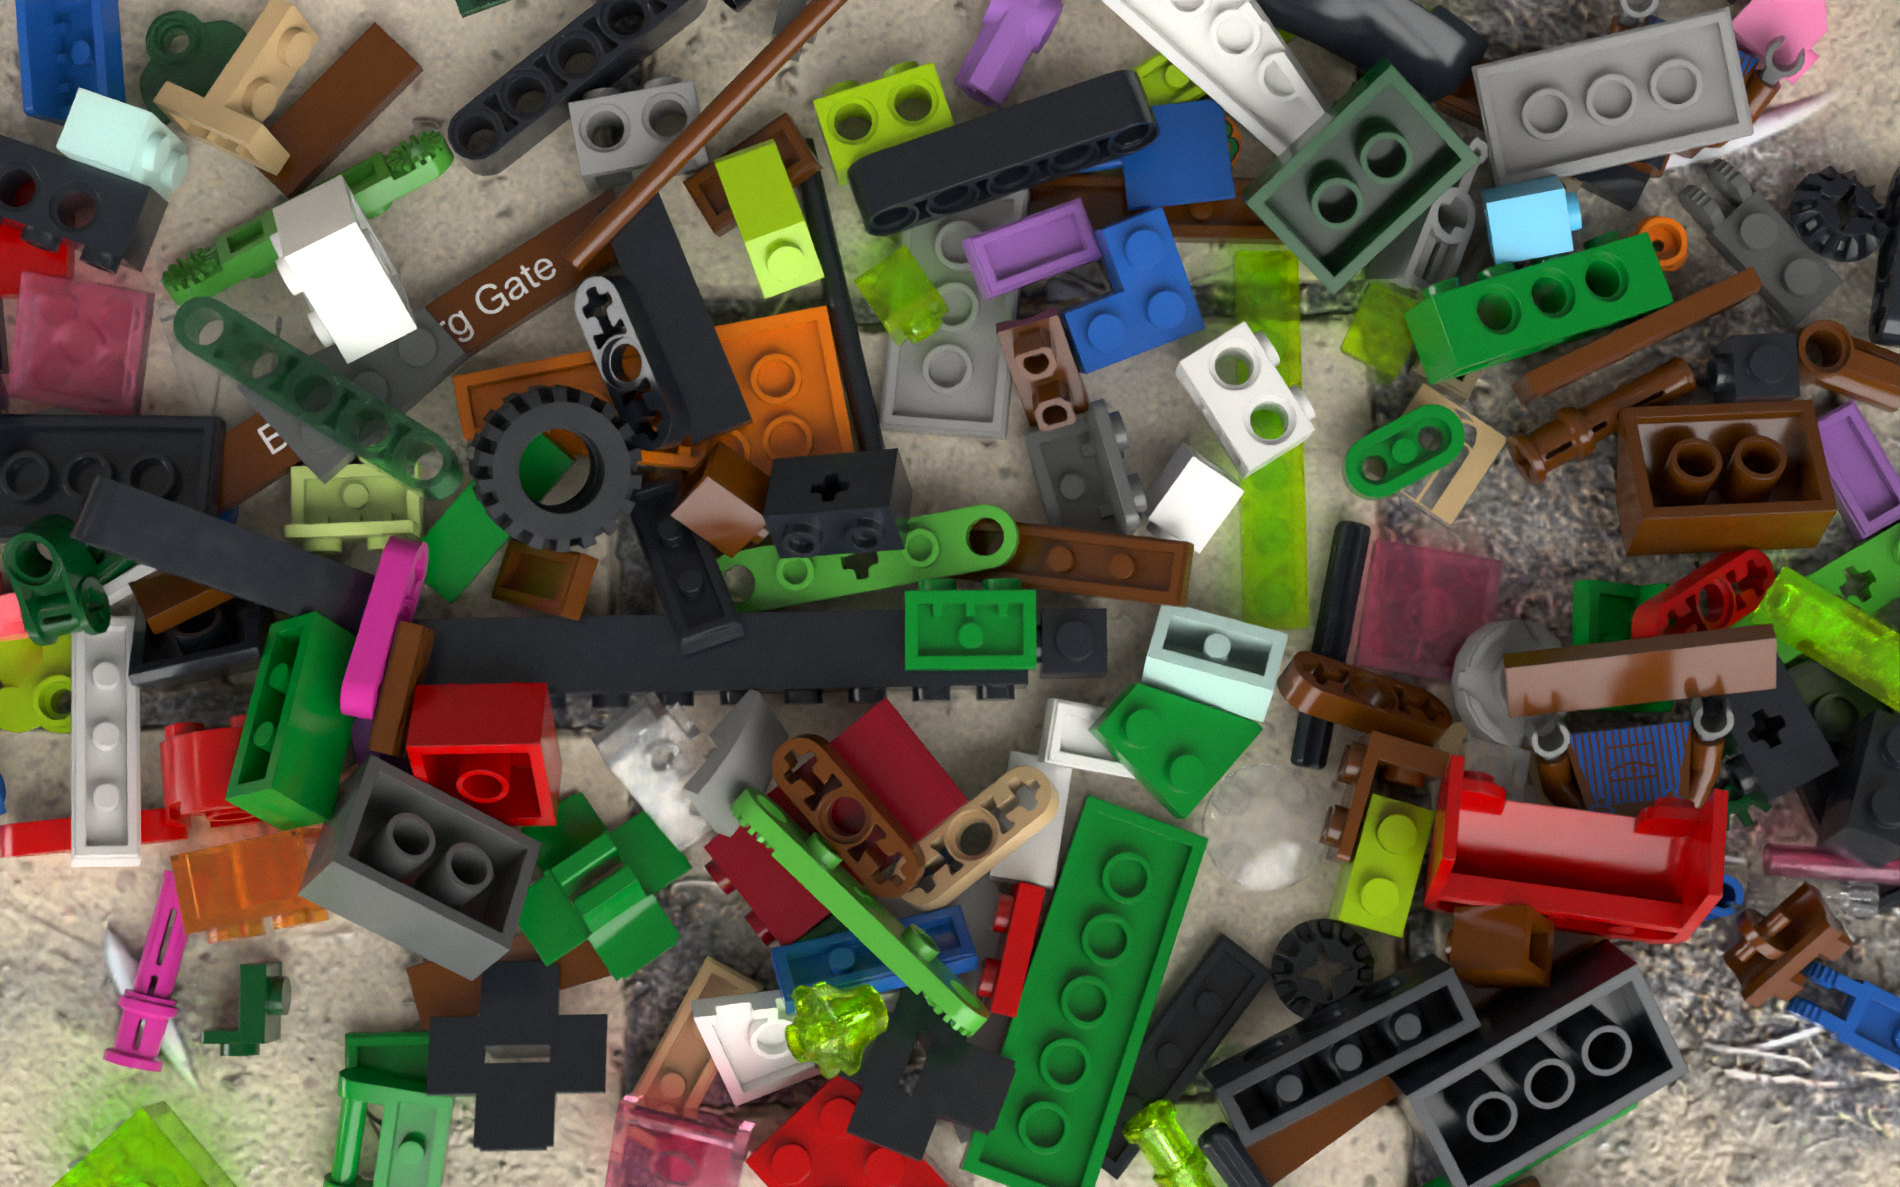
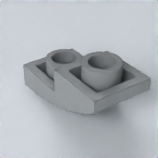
M752 689L748 690L709 734V737L718 748L682 788L713 830L730 838L740 827L739 820L730 811L731 804L748 786H752L764 793L773 777V756L779 746L786 742L789 734L759 692Z

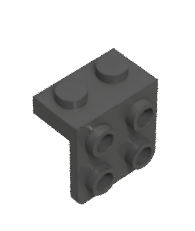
M1104 399L1090 402L1085 418L1078 419L1073 424L1046 432L1039 430L1024 435L1023 439L1049 526L1134 535L1140 524L1139 520L1142 519V512L1147 511V503L1138 474L1126 475L1122 459L1124 458V449L1129 448V443L1119 411L1108 413Z

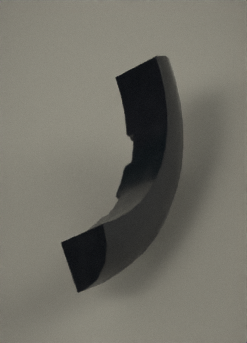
M1256 0L1274 27L1318 45L1365 72H1368L1385 56L1420 94L1428 95L1427 102L1429 104L1452 94L1472 76L1471 67L1477 66L1489 46V43L1476 31L1442 5L1432 8L1429 12L1422 5L1412 0Z

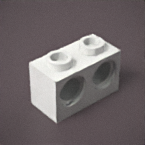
M1245 321L1181 360L1174 373L1242 479L1247 478L1306 441L1315 430L1310 422L1315 417L1310 401L1296 384L1288 388L1275 366L1280 364V358L1273 344L1262 331L1253 334ZM1223 357L1240 359L1248 369V380L1240 385H1229L1223 382L1216 373L1215 362ZM1258 410H1269L1277 414L1283 424L1282 436L1271 440L1259 437L1251 427V414Z

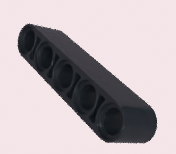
M599 0L462 107L452 117L448 127V140L464 166L474 174L492 176L504 171L571 118L569 102L583 100V94L588 91L612 86L696 20L705 10L708 0ZM626 15H637L644 19L643 26L632 35H620L613 31L619 19ZM578 53H588L595 57L592 67L582 74H571L565 71L567 61ZM531 91H539L546 95L544 104L533 113H522L516 110L518 100L522 95ZM485 129L496 132L495 141L489 149L483 152L467 150L469 139L474 133Z
M1119 70L871 153L860 158L847 170V179L867 233L873 236H888L1140 151L1157 139L1160 134V127L1137 72Z
M93 475L69 538L291 617L317 611L356 637L375 579L373 574L98 475Z

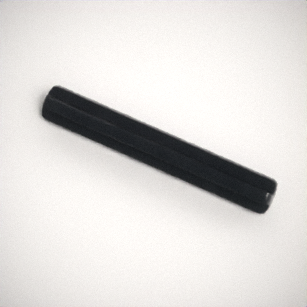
M1340 521L1335 526L1311 649L1313 653L1346 663L1371 534L1370 527L1354 521ZM1300 711L1290 758L1292 764L1311 770L1323 769L1327 764L1334 723Z

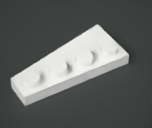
M1101 0L1277 156L1282 154L1330 108L1256 0Z

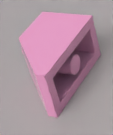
M1752 0L1732 21L1737 49L1759 58L1755 70H1763L1766 66V48L1773 38L1781 35L1785 36L1783 43L1774 51L1772 56L1773 60L1779 65L1793 63L1798 53L1804 48L1805 62L1802 69L1791 77H1780L1778 80L1780 81L1785 78L1793 85L1820 57L1811 48L1827 32L1826 1Z

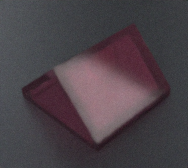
M630 1092L620 1100L616 1111L605 1187H740L746 1165L745 1161L748 1157L756 1124Z

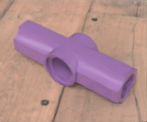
M991 0L983 17L982 25L984 27L954 78V85L974 101L986 107L990 106L1001 110L1005 101L1008 100L1009 94L1018 83L1032 53L1038 54L1049 39L1064 6L1061 3L1062 0Z

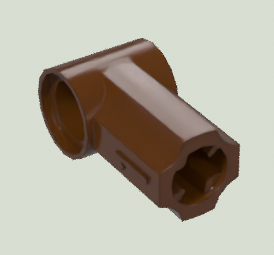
M1832 320L1814 321L1792 332H1796L1800 386L1816 385L1888 413L1899 410L1900 354L1853 337L1844 326ZM1807 340H1811L1821 349L1823 355L1821 367L1813 364L1807 357L1805 351Z

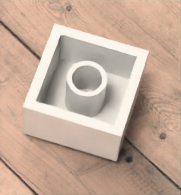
M342 174L272 209L278 232L270 235V239L279 256V259L275 260L277 268L294 296L301 292L303 293L311 309V312L307 313L308 318L325 348L336 344L347 364L418 329L402 279Z

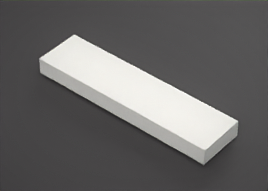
M111 616L109 628L102 634L91 636L85 633V631L71 634V867L140 866L141 863L140 687L133 686L128 677L135 616Z

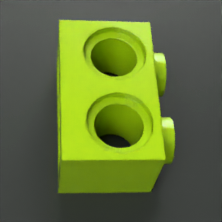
M916 61L899 63L886 69L882 73L883 78L862 85H859L856 80L843 81L826 88L822 93L823 97L813 100L816 120L838 187L849 184L847 170L860 158L954 126L934 62L918 66ZM912 98L924 101L931 109L926 117L918 121L905 120L898 115L896 110L903 101ZM858 117L867 121L871 129L866 136L859 140H847L837 133L840 123L848 118Z

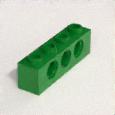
M1619 230L1610 231L1584 242L1583 247L1585 250L1573 254L1564 252L1530 259L1532 266L1516 270L1512 261L1504 262L1476 275L1478 282L1462 286L1459 277H1454L1422 290L1425 300L1403 315L1429 385L1623 327L1673 304V297L1648 232L1622 239ZM1586 280L1592 285L1594 293L1589 289ZM1532 294L1539 300L1542 310L1535 305ZM1477 309L1487 318L1489 328L1479 319Z

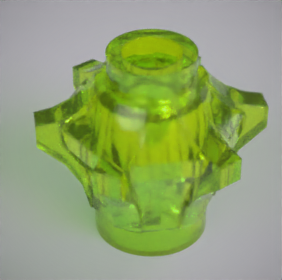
M824 981L814 984L813 988L801 985L794 988L791 994L795 1005V1017L793 1023L785 1028V1040L789 1051L797 1061L805 1063L810 1060L816 1063L821 1075L825 1078L831 1079L837 1076L840 1069L848 1076H851L858 1072L865 1048L874 1041L876 1036L886 1031L888 1027L887 1010L878 992L872 986L865 983L842 989L832 987Z

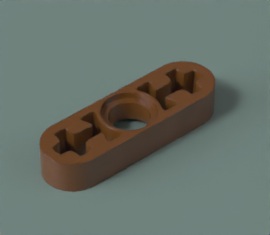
M1310 651L1296 653L1277 679L1279 692L1297 710L1364 733L1373 730L1434 748L1453 723L1449 709L1432 693Z
M801 734L779 746L772 760V773L776 783L865 886L878 896L895 898L904 895L917 885L925 871V856L920 845L825 738L816 734ZM795 751L801 756L810 751L814 753L818 759L812 768L814 774L824 785L832 781L835 776L842 785L824 795L818 804L812 795L823 788L811 775L804 776L801 779L795 776L792 770L796 767L798 761L793 752ZM850 797L857 800L863 806L866 820L860 832L846 833L840 830L834 823L832 808L838 798ZM880 826L886 835L875 841V843L888 856H892L897 852L904 856L906 862L900 870L906 879L903 880L897 874L886 879L879 871L885 860L877 849L871 846L862 854L856 848V845L871 837Z

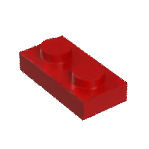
M1018 882L1011 885L1009 895L1000 893L997 898L992 917L991 931L1000 933L995 959L990 957L984 958L976 989V995L986 997L984 1005L990 1013L1016 1018L1046 889L1044 887Z

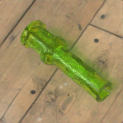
M1165 1099L1150 1104L1125 1124L1122 1130L1124 1138L1130 1144L1136 1143L1153 1167L1152 1178L1157 1187H1216L1205 1170L1208 1164L1206 1155L1198 1144L1192 1145L1174 1118L1177 1111L1171 1100Z

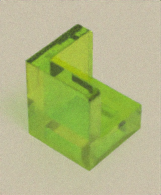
M1373 281L1364 293L1352 316L1354 319L1340 345L1341 353L1379 371L1380 374L1376 382L1388 387L1397 378L1414 344L1403 314L1418 303Z

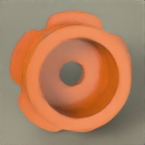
M1657 215L1641 219L1636 224V231L1631 232L1628 237L1648 232L1651 242L1658 241L1662 244V251L1656 252L1663 274L1665 271L1671 273L1677 271L1685 263L1688 255V237L1682 225L1674 219Z

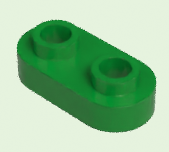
M1429 404L1416 408L1360 438L1348 449L1342 461V477L1347 488L1362 499L1370 501L1382 500L1444 468L1456 459L1463 448L1465 432L1462 422L1450 409L1441 405ZM1429 429L1437 434L1439 445L1436 450H1426L1419 444L1418 434L1421 430ZM1364 460H1378L1384 469L1383 477L1379 480L1367 478L1362 470Z

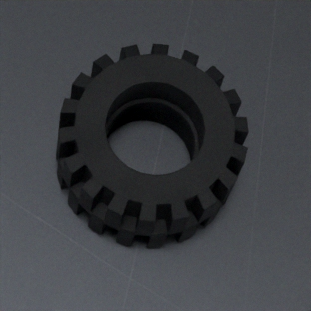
M540 384L527 387L528 391L520 394L513 392L502 399L504 404L496 411L490 409L482 419L486 422L480 434L475 432L471 444L475 448L474 459H469V474L474 477L475 486L472 489L477 501L483 505L486 510L485 513L496 525L514 539L522 541L529 547L539 550L550 548L554 552H570V547L579 545L585 549L597 544L595 537L602 533L610 536L620 527L615 521L622 513L630 515L636 504L630 500L633 488L641 490L643 475L636 473V462H641L642 456L640 447L633 445L631 436L634 435L633 430L627 421L619 418L616 414L618 411L608 402L598 399L593 394L569 386L557 384L555 386H544ZM563 429L573 432L584 441L590 457L589 475L583 488L568 501L556 505H545L533 500L522 488L519 477V465L524 450L535 437L545 431Z

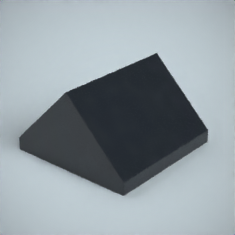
M234 597L160 634L154 635L137 602L128 677L133 686L162 691L258 670L270 624L275 623L273 610Z

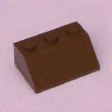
M1812 399L1621 408L1618 426L1616 506L1626 556L1734 552L1749 549L1816 548L1835 516L1837 506Z

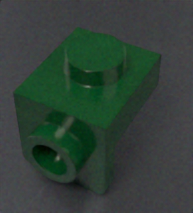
M282 962L240 964L239 1027H213L201 1030L200 1044H220V1056L260 1055V1044L280 1040L281 1015L288 1014L291 1004V983L288 976H282Z

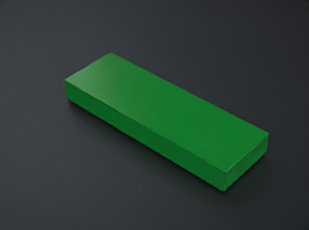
M546 431L541 433L528 444L522 454L519 465V477L522 488L529 497L541 503L578 459ZM474 479L421 540L426 542L429 548L428 568L424 581L450 604L463 594L512 537L487 516L485 508L477 501L472 489L475 486Z

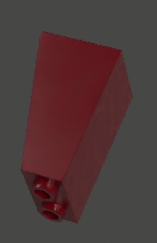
M886 697L830 742L917 843L922 841L969 802ZM814 755L797 769L794 774L799 779L811 775L822 786V790L812 795L819 804L824 795L841 786L842 783L835 776L832 781L824 785L813 772L812 768L818 761ZM779 786L767 794L810 836L815 831L818 832ZM841 797L836 800L832 808L833 821L840 830L846 833H857L862 830L866 815L863 806L857 800L850 797ZM740 825L731 838L723 834L717 835L704 846L705 850L712 857L704 867L727 896L736 889L752 908L744 918L767 947L776 940L781 946L796 942L831 914L816 897L771 855L774 852L772 848L769 849L763 842L757 841V832L752 836L747 832L751 828L750 825L748 827ZM879 826L871 837L856 845V848L863 854L865 850L874 846L885 860L883 866L879 869L882 873L903 855L897 852L892 856H888L877 846L875 841L886 835ZM842 860L839 864L864 887L865 884Z

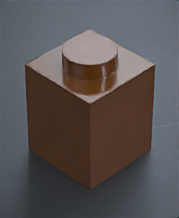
M719 441L682 479L670 515L732 559L749 541L757 545L769 534L763 514L770 477Z
M1529 905L1455 907L1453 928L1449 930L1445 944L1449 965L1453 967L1457 976L1477 988H1550L1555 924Z

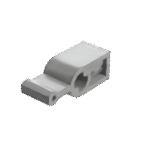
M1477 137L1463 138L1462 140L1473 150L1480 161L1372 259L1364 280L1404 304H1419L1425 300L1422 290L1443 280L1455 277L1476 219L1475 206L1467 193L1478 165L1486 160L1488 154V144Z

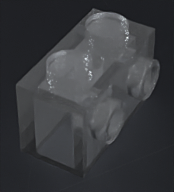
M652 691L591 739L605 764L681 853L712 829L682 788L715 752L716 747L705 754L693 740V738L701 733V730L682 705L677 701L667 708L657 694Z

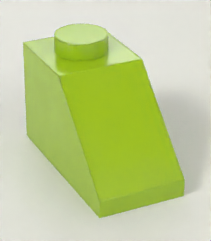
M772 138L714 159V164L764 298L767 299L824 278L825 276L774 139Z

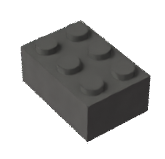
M371 754L338 786V797L333 806L331 819L322 825L297 895L473 981L510 951L542 843Z

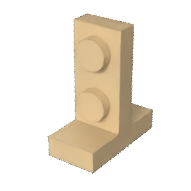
M270 0L205 98L166 81L153 102L183 134L277 176L290 157V154L262 123L274 111L278 99L299 68L308 60L311 50L319 40V36L292 3L285 0Z

